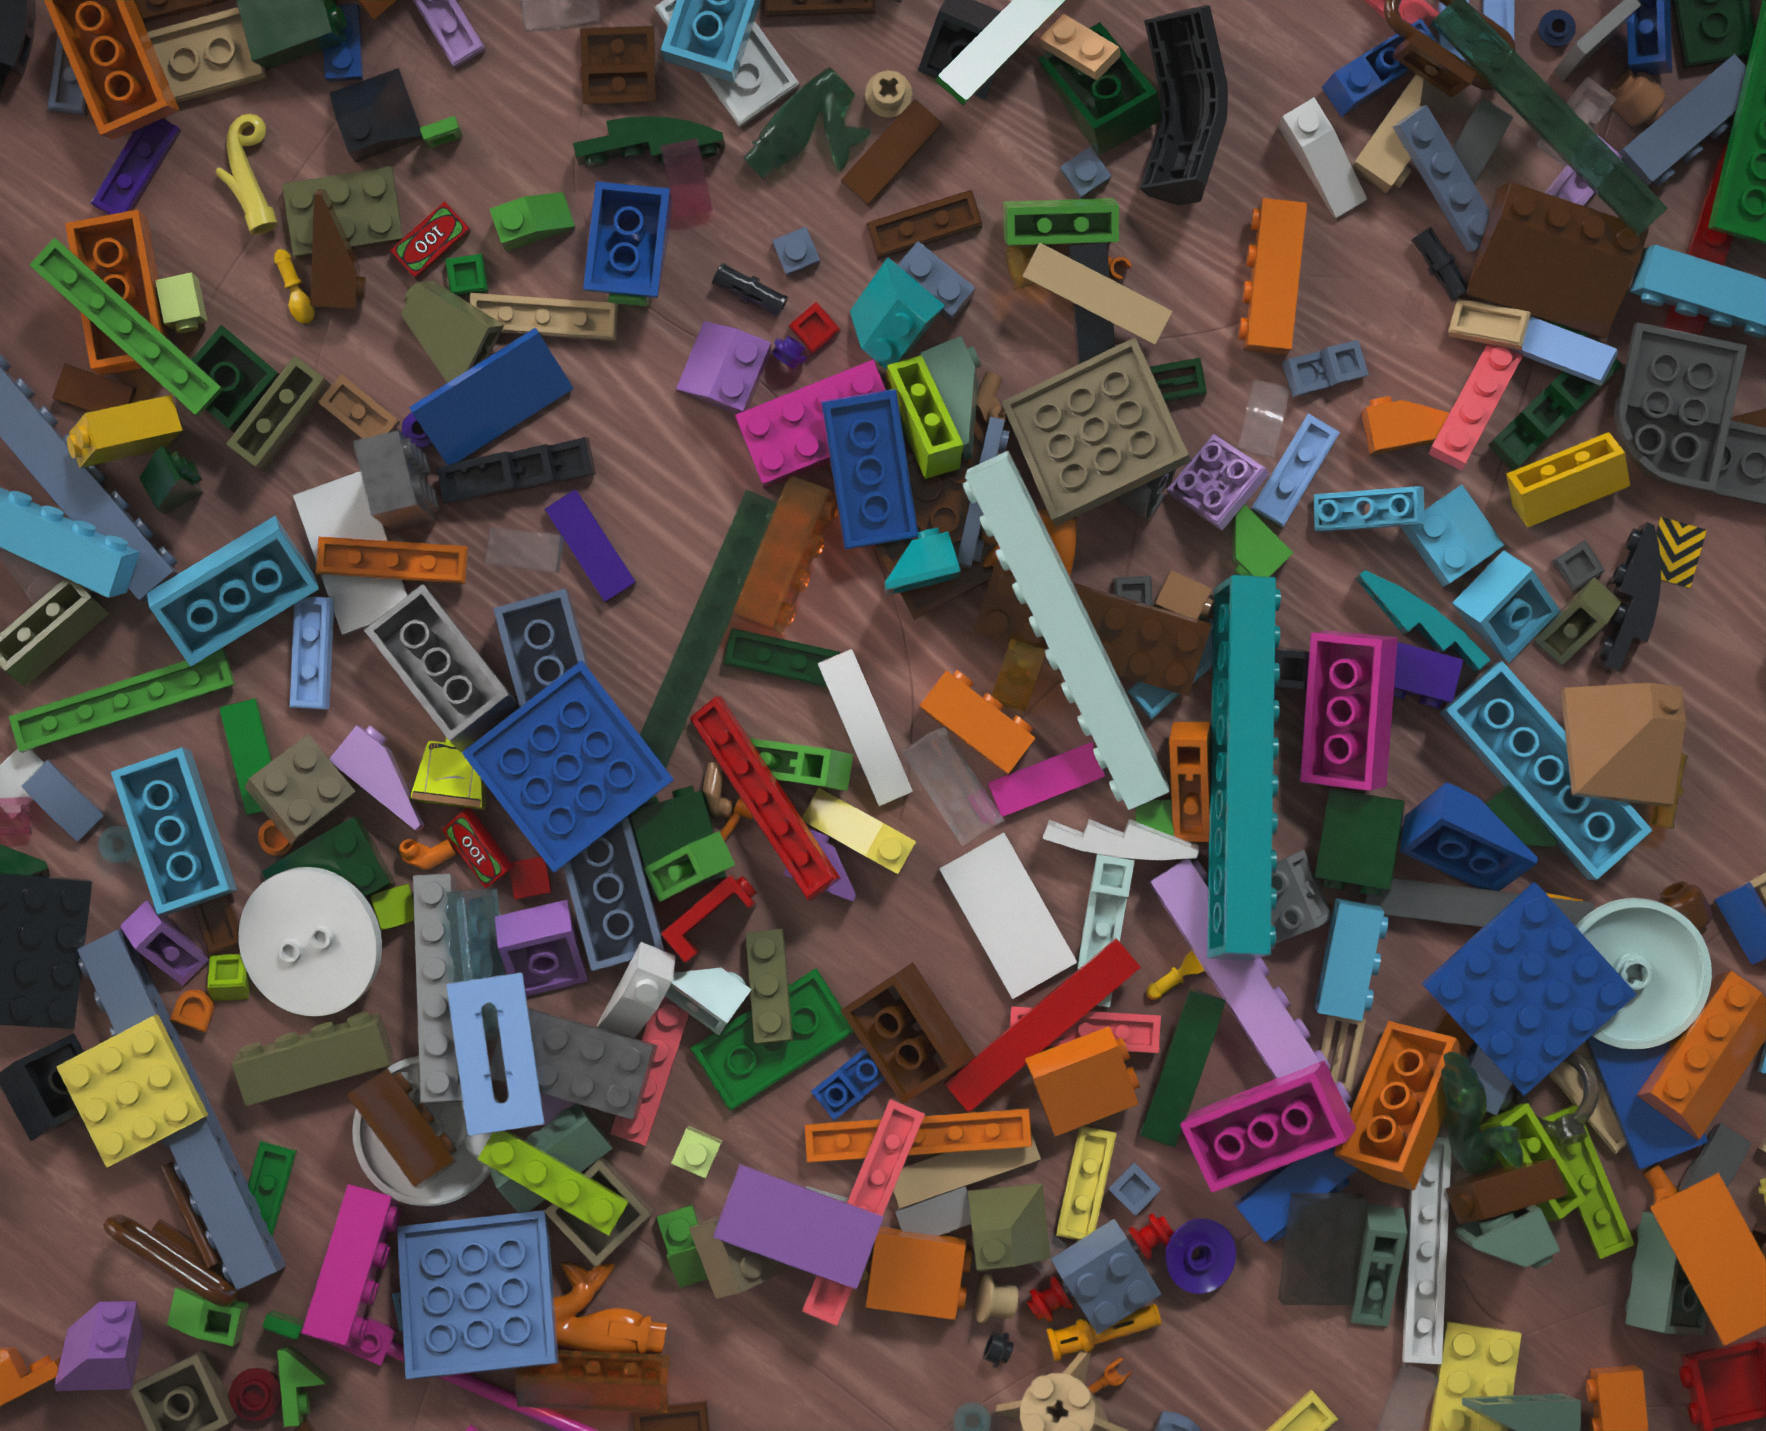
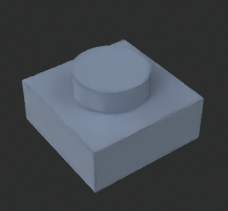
M1091 146L1060 167L1061 173L1080 199L1111 179V174Z
M806 226L772 240L786 277L820 263V258Z
M1133 1162L1111 1184L1108 1190L1136 1216L1158 1194L1161 1188Z

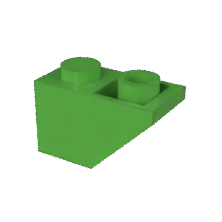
M176 1287L167 1325L197 1339L234 1346L242 1340L250 1303L237 1300L228 1307H221L207 1301L191 1290Z

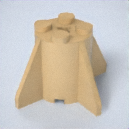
M1084 1350L1080 1351L1062 1374H1049L1035 1378L1031 1386L1026 1390L1022 1400L998 1404L996 1407L998 1415L1020 1419L1024 1431H1128L1108 1422L1102 1405L1084 1385L1091 1358V1353Z

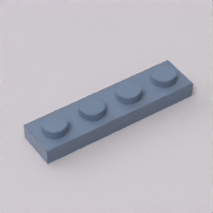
M1420 106L1394 125L1393 129L1466 251H1475L1481 245L1490 210L1428 106Z
M990 417L979 464L996 457L997 452H1005L1010 431L1003 430L1005 420ZM970 502L957 557L959 567L966 569L971 568L972 560L980 562L985 541L978 539L981 526L979 517L984 515L978 502L973 504Z

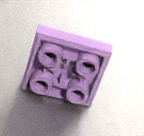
M1213 434L1194 456L1192 462L1188 463L1166 491L1174 499L1220 530H1223L1270 473L1264 466Z

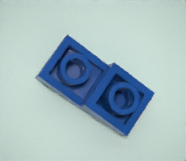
M863 1048L812 1089L811 1092L831 1118L835 1120L883 1082L885 1078L867 1050Z

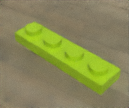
M1573 1104L1541 1117L1540 1121L1544 1130L1587 1199L1576 1208L1597 1258L1602 1259L1634 1246V1241L1578 1106Z
M508 1130L493 1132L477 1158L608 1236L629 1202L627 1199Z

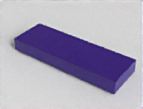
M162 118L135 130L90 204L108 215L133 211L181 132V129Z
M576 489L545 508V511L605 603L636 584L635 579Z

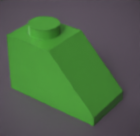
M563 192L525 196L489 209L501 244L506 252L576 228Z
M1245 504L1232 518V562L1237 566L1234 569L1236 575L1270 577L1293 554Z
M720 831L661 858L644 867V870L660 902L735 866V863Z

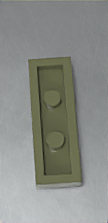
M783 929L747 932L746 946L750 989H752L750 996L754 1043L756 1045L793 1042L785 932Z

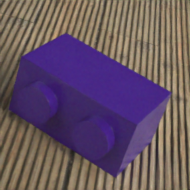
M1397 642L1393 698L1404 700L1406 694L1420 698L1418 704L1435 709H1441L1442 704L1448 705L1452 703L1464 659Z

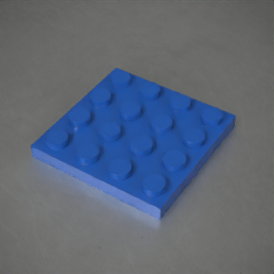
M582 660L462 752L463 756L554 873L674 781V778Z
M1535 882L1527 887L1421 983L1524 1096L1637 995Z

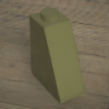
M433 280L416 282V284L409 288L404 298V303L406 304L401 316L447 383L488 358L504 327L502 323Z

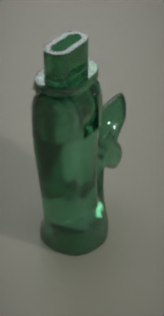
M827 67L798 89L782 105L760 132L758 140L754 139L751 142L754 147L742 158L762 179L774 168L779 171L781 164L784 165L793 161L806 148L820 111H823L824 130L829 139L830 152L837 171L841 172L849 160L850 148L864 142L869 137L871 129L846 126L844 121L845 114L856 94L831 67Z
M1456 1052L1446 1053L1443 1056L1445 1066L1441 1070L1446 1097V1127L1449 1144L1457 1164L1467 1173L1485 1172L1495 1165L1499 1151L1510 1163L1516 1167H1521L1523 1164V1150L1518 1141L1521 1137L1520 1129L1514 1126H1494L1484 1130L1482 1133L1478 1132V1127L1487 1107V1096L1483 1083L1479 1080L1480 1076L1477 1071L1470 1066L1468 1058Z

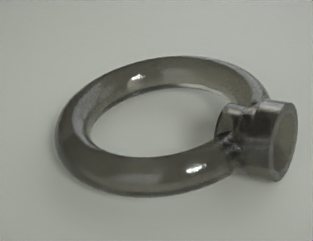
M1576 1051L1571 1053L1563 1063L1572 1066L1581 1076L1584 1092L1580 1106L1573 1114L1561 1116L1555 1121L1542 1119L1535 1113L1547 1135L1556 1136L1559 1146L1572 1145L1587 1138L1588 1135L1584 1124L1592 1116L1599 1097V1084L1596 1073L1588 1060ZM1513 1085L1514 1105L1529 1104L1528 1093L1524 1096Z

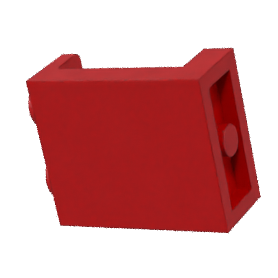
M729 875L661 933L685 963L700 953V950L686 934L736 893L749 909L757 904L753 899L757 891L744 876L736 879L734 875Z
M1766 1336L1681 1355L1683 1366L1678 1368L1679 1376L1684 1389H1689L1692 1403H1687V1412L1693 1426L1697 1425V1429L1700 1431H1713V1428L1766 1417Z

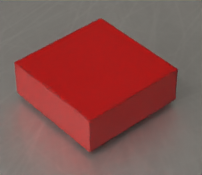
M817 302L788 325L789 329L812 355L840 332V328Z
M541 856L511 862L514 867L509 873L515 900L552 892L548 866Z

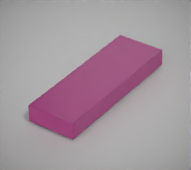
M1092 742L988 782L1000 816L1004 817L1105 777L1104 771L1094 755Z

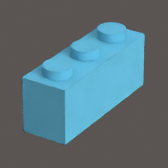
M1340 898L1335 899L1314 1004L1317 1013L1362 1021L1364 1011L1370 1012L1374 991L1369 989L1371 975L1377 976L1381 962V954L1376 953L1378 940L1385 939L1388 928V917L1383 916L1384 911L1380 906Z

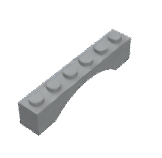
M452 874L413 876L420 1100L421 1103L425 1104L463 1102L446 984L456 983V933L458 917L456 878Z

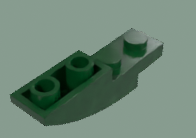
M654 116L607 120L606 124L609 135L573 143L578 164H586L587 168L603 166L608 163L607 159L622 156L623 160L642 157L644 155L643 151L646 150L651 151L654 164L661 162L662 166H672L683 162V157L697 154L698 158H709L718 155L719 149L726 148L723 133L687 120Z

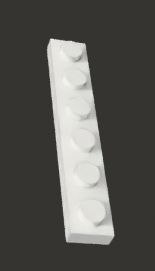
M1449 1136L1436 1137L1415 1191L1410 1190L1402 1351V1361L1407 1363L1442 1364L1449 1198L1445 1188L1450 1186L1452 1137Z

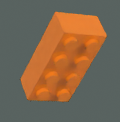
M44 0L101 136L114 140L180 111L134 0Z
M133 210L65 223L69 250L169 340L168 329L163 322L155 282L159 278L148 218L141 211ZM81 312L91 370L102 376L143 368Z

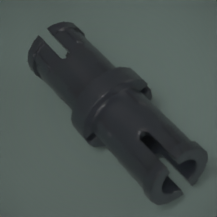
M1432 227L1424 230L1411 240L1428 264V272L1431 276L1435 275L1451 302L1467 292L1469 284L1454 263L1456 258L1452 253L1448 254Z
M723 262L712 280V284L740 297V302L746 305L750 302L777 318L788 300L787 295H783L760 283V278L754 275L750 278Z

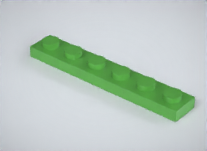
M55 237L29 264L197 417L224 390Z
M220 649L191 667L185 660L9 716L18 750L24 753L235 686L236 683L226 651Z

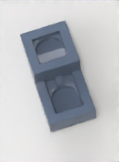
M1359 340L1327 347L1319 352L1290 358L1282 362L1292 398L1369 375Z
M49 759L21 785L28 795L77 842L104 816L103 811L78 790L75 783Z

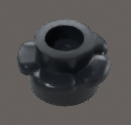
M993 1331L985 1346L983 1360L993 1363L992 1367L997 1368L1000 1362L1007 1364L1011 1357L1014 1343L1009 1341L1008 1332L1001 1334Z

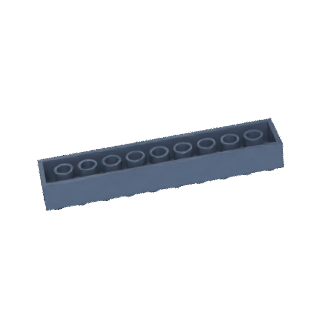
M566 588L493 608L520 707L581 660L591 671L570 592ZM629 815L563 866L591 971L632 960L641 942L663 951L667 950L664 937L661 935L662 929L647 874L644 870V863L631 816Z

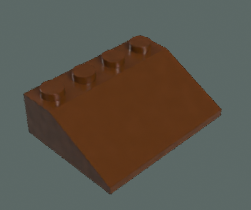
M1509 182L1497 188L1466 295L1503 307L1529 311L1533 317L1587 333L1597 338L1606 339L1638 267L1649 227Z

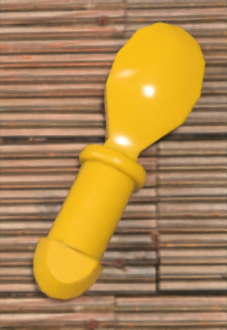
M278 249L274 253V263L277 264L284 280V288L291 291L288 304L290 312L298 322L302 324L310 323L316 313L314 306H310L311 298L300 288L299 284L302 283V280L297 276L290 259L291 255L284 249Z
M1191 950L1185 956L1179 969L1172 967L1169 973L1148 986L1146 995L1149 999L1157 1000L1162 998V995L1179 983H1184L1183 977L1185 975L1199 974L1205 971L1193 951Z

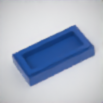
M1747 882L1718 896L1715 901L1749 962L1753 965L1766 959V908L1752 883Z

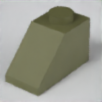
M1593 577L1570 599L1534 641L1558 663L1563 665L1608 623L1622 601Z

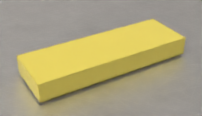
M1085 1125L1078 1128L1056 1236L1080 1241L1096 1230L1116 1132Z

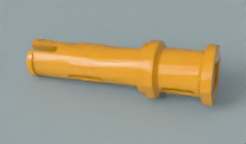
M1152 1304L1139 1308L1100 1334L1096 1333L1091 1323H1087L1086 1319L1076 1320L1075 1325L1058 1330L1047 1328L1046 1334L1054 1361H1061V1356L1081 1350L1091 1352L1095 1344L1162 1325L1157 1305ZM1132 1321V1324L1113 1329L1114 1325ZM1077 1337L1076 1340L1066 1342L1063 1344L1060 1343L1063 1340Z

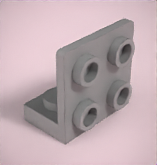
M1305 850L1296 852L1278 861L1276 871L1272 873L1271 888H1275L1277 893L1276 908L1274 911H1271V926H1275L1276 943L1317 928L1332 919L1331 910L1318 880L1315 878V873Z

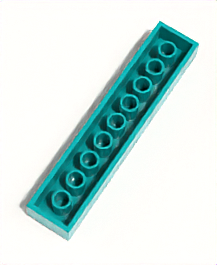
M1231 575L1213 589L1214 629L1212 638L1207 959L1251 961L1270 955L1271 949H1274L1276 944L1275 926H1271V911H1274L1276 908L1277 893L1275 888H1271L1272 873H1275L1277 868V853L1275 850H1272V835L1276 834L1278 827L1277 813L1273 812V797L1275 798L1278 793V777L1273 775V760L1277 759L1279 752V741L1277 737H1274V723L1279 718V702L1274 700V685H1278L1280 678L1279 663H1275V648H1278L1280 643V627L1275 626V611H1278L1280 608L1281 592L1280 589H1276V578Z

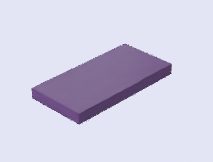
M739 1164L713 1237L857 1289L883 1216Z

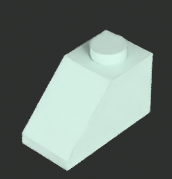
M723 968L673 973V980L665 997L717 1035H720L752 989L746 986L745 981L739 975L727 972Z

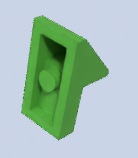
M693 1204L658 1215L656 1218L668 1252L666 1257L679 1287L682 1288L708 1279L689 1230L690 1227L699 1224Z
M283 1346L277 1351L284 1427L299 1426L306 1420L305 1415L310 1414L309 1393L303 1392V1387L327 1384L331 1377L293 1346Z

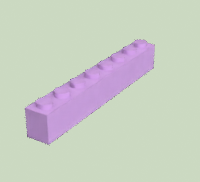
M1183 859L1148 881L1217 991L1226 1000V1005L1273 1078H1280L1325 1060L1330 1070L1331 1066L1320 1050L1313 1052L1306 1041L1311 1035L1300 1018L1293 1021L1286 1010L1291 1004L1281 988L1278 986L1273 989L1265 976L1269 975L1270 971L1261 958L1251 961L1207 959L1208 887L1204 882L1208 880V875L1199 861L1196 860L1192 863L1190 859ZM1338 1081L1335 1084L1350 1113L1351 1109L1347 1103L1352 1099L1343 1084Z

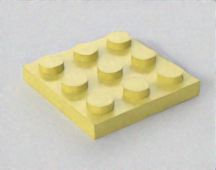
M154 1015L56 1066L106 1168L209 1116L159 1015Z

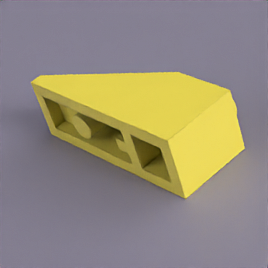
M818 788L802 816V820L805 823L897 875L916 843L913 839L821 788Z

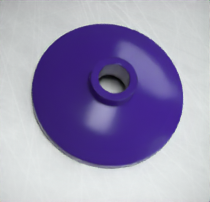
M1206 1218L1188 1221L1174 1232L1168 1242L1165 1254L1168 1274L1178 1287L1187 1292L1195 1294L1211 1292L1223 1285L1231 1275L1236 1261V1246L1230 1232L1220 1223ZM1198 1247L1200 1250L1199 1256L1196 1259H1192V1252Z

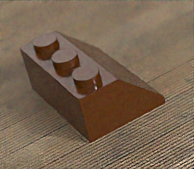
M913 962L840 1010L901 1104H904L955 1072L975 1056Z
M387 1069L351 1091L347 1096L413 1187L421 1189L457 1162L452 1155L457 1151V1148L445 1132L440 1136L430 1125L435 1121V1118L425 1104L420 1103L416 1106L408 1095L413 1088L403 1074L398 1072L394 1075L392 1071Z

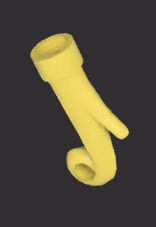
M244 114L235 119L227 133L226 146L233 176L222 168H217L215 172L227 184L240 202L250 234L258 235L275 229L278 226V221L273 208L267 204L243 149V146H252L261 142L265 137L266 126L257 115ZM248 126L255 127L254 133L251 136L242 135L243 130Z

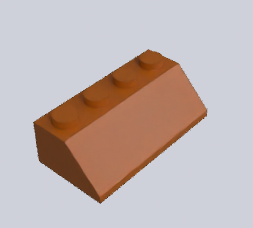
M1732 970L1716 975L1711 982L1709 995L1701 1013L1688 1029L1673 1039L1669 1049L1636 1096L1695 1139L1700 1140L1766 1040V998L1763 993Z
M1388 1021L1350 1112L1356 1130L1347 1142L1336 1146L1334 1155L1379 1181L1415 1191L1469 1058L1458 1039Z

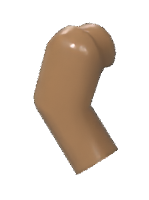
M985 372L977 394L976 409L983 422L987 425L990 417L1005 420V424L1008 417L996 397L1003 378L990 372Z
M710 762L707 764L703 784V795L706 805L713 817L718 818V816L728 818L732 814L733 800L728 797H721L725 773L718 763Z

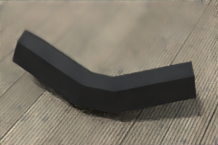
M1209 5L1144 20L1161 93L1163 120H1161L1139 189L1148 197L1175 205L1202 201L1227 121L1228 84Z

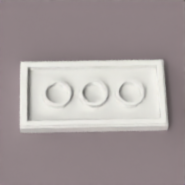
M664 0L655 6V11L667 27L677 0ZM755 21L735 83L701 73L739 128L800 87L795 76Z
M361 471L293 495L316 562L318 536L389 541L384 525L371 516ZM321 575L329 598H334V613L342 635L368 627L408 596L403 580Z
M1005 833L996 836L939 869L1012 999L1077 963Z

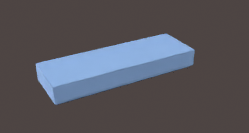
M1532 316L1522 351L1512 349L1527 358L1602 386L1618 355L1616 348Z
M1308 413L1250 510L1283 528L1340 432Z
M305 597L294 604L290 708L330 709L334 598Z

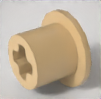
M890 70L879 72L871 77L865 90L868 107L873 113L885 118L899 116L911 103L913 94L911 84L906 77Z
M984 1274L979 1281L975 1297V1317L977 1321L985 1323L988 1317L1012 1319L1018 1305L1017 1287L993 1283L992 1276Z

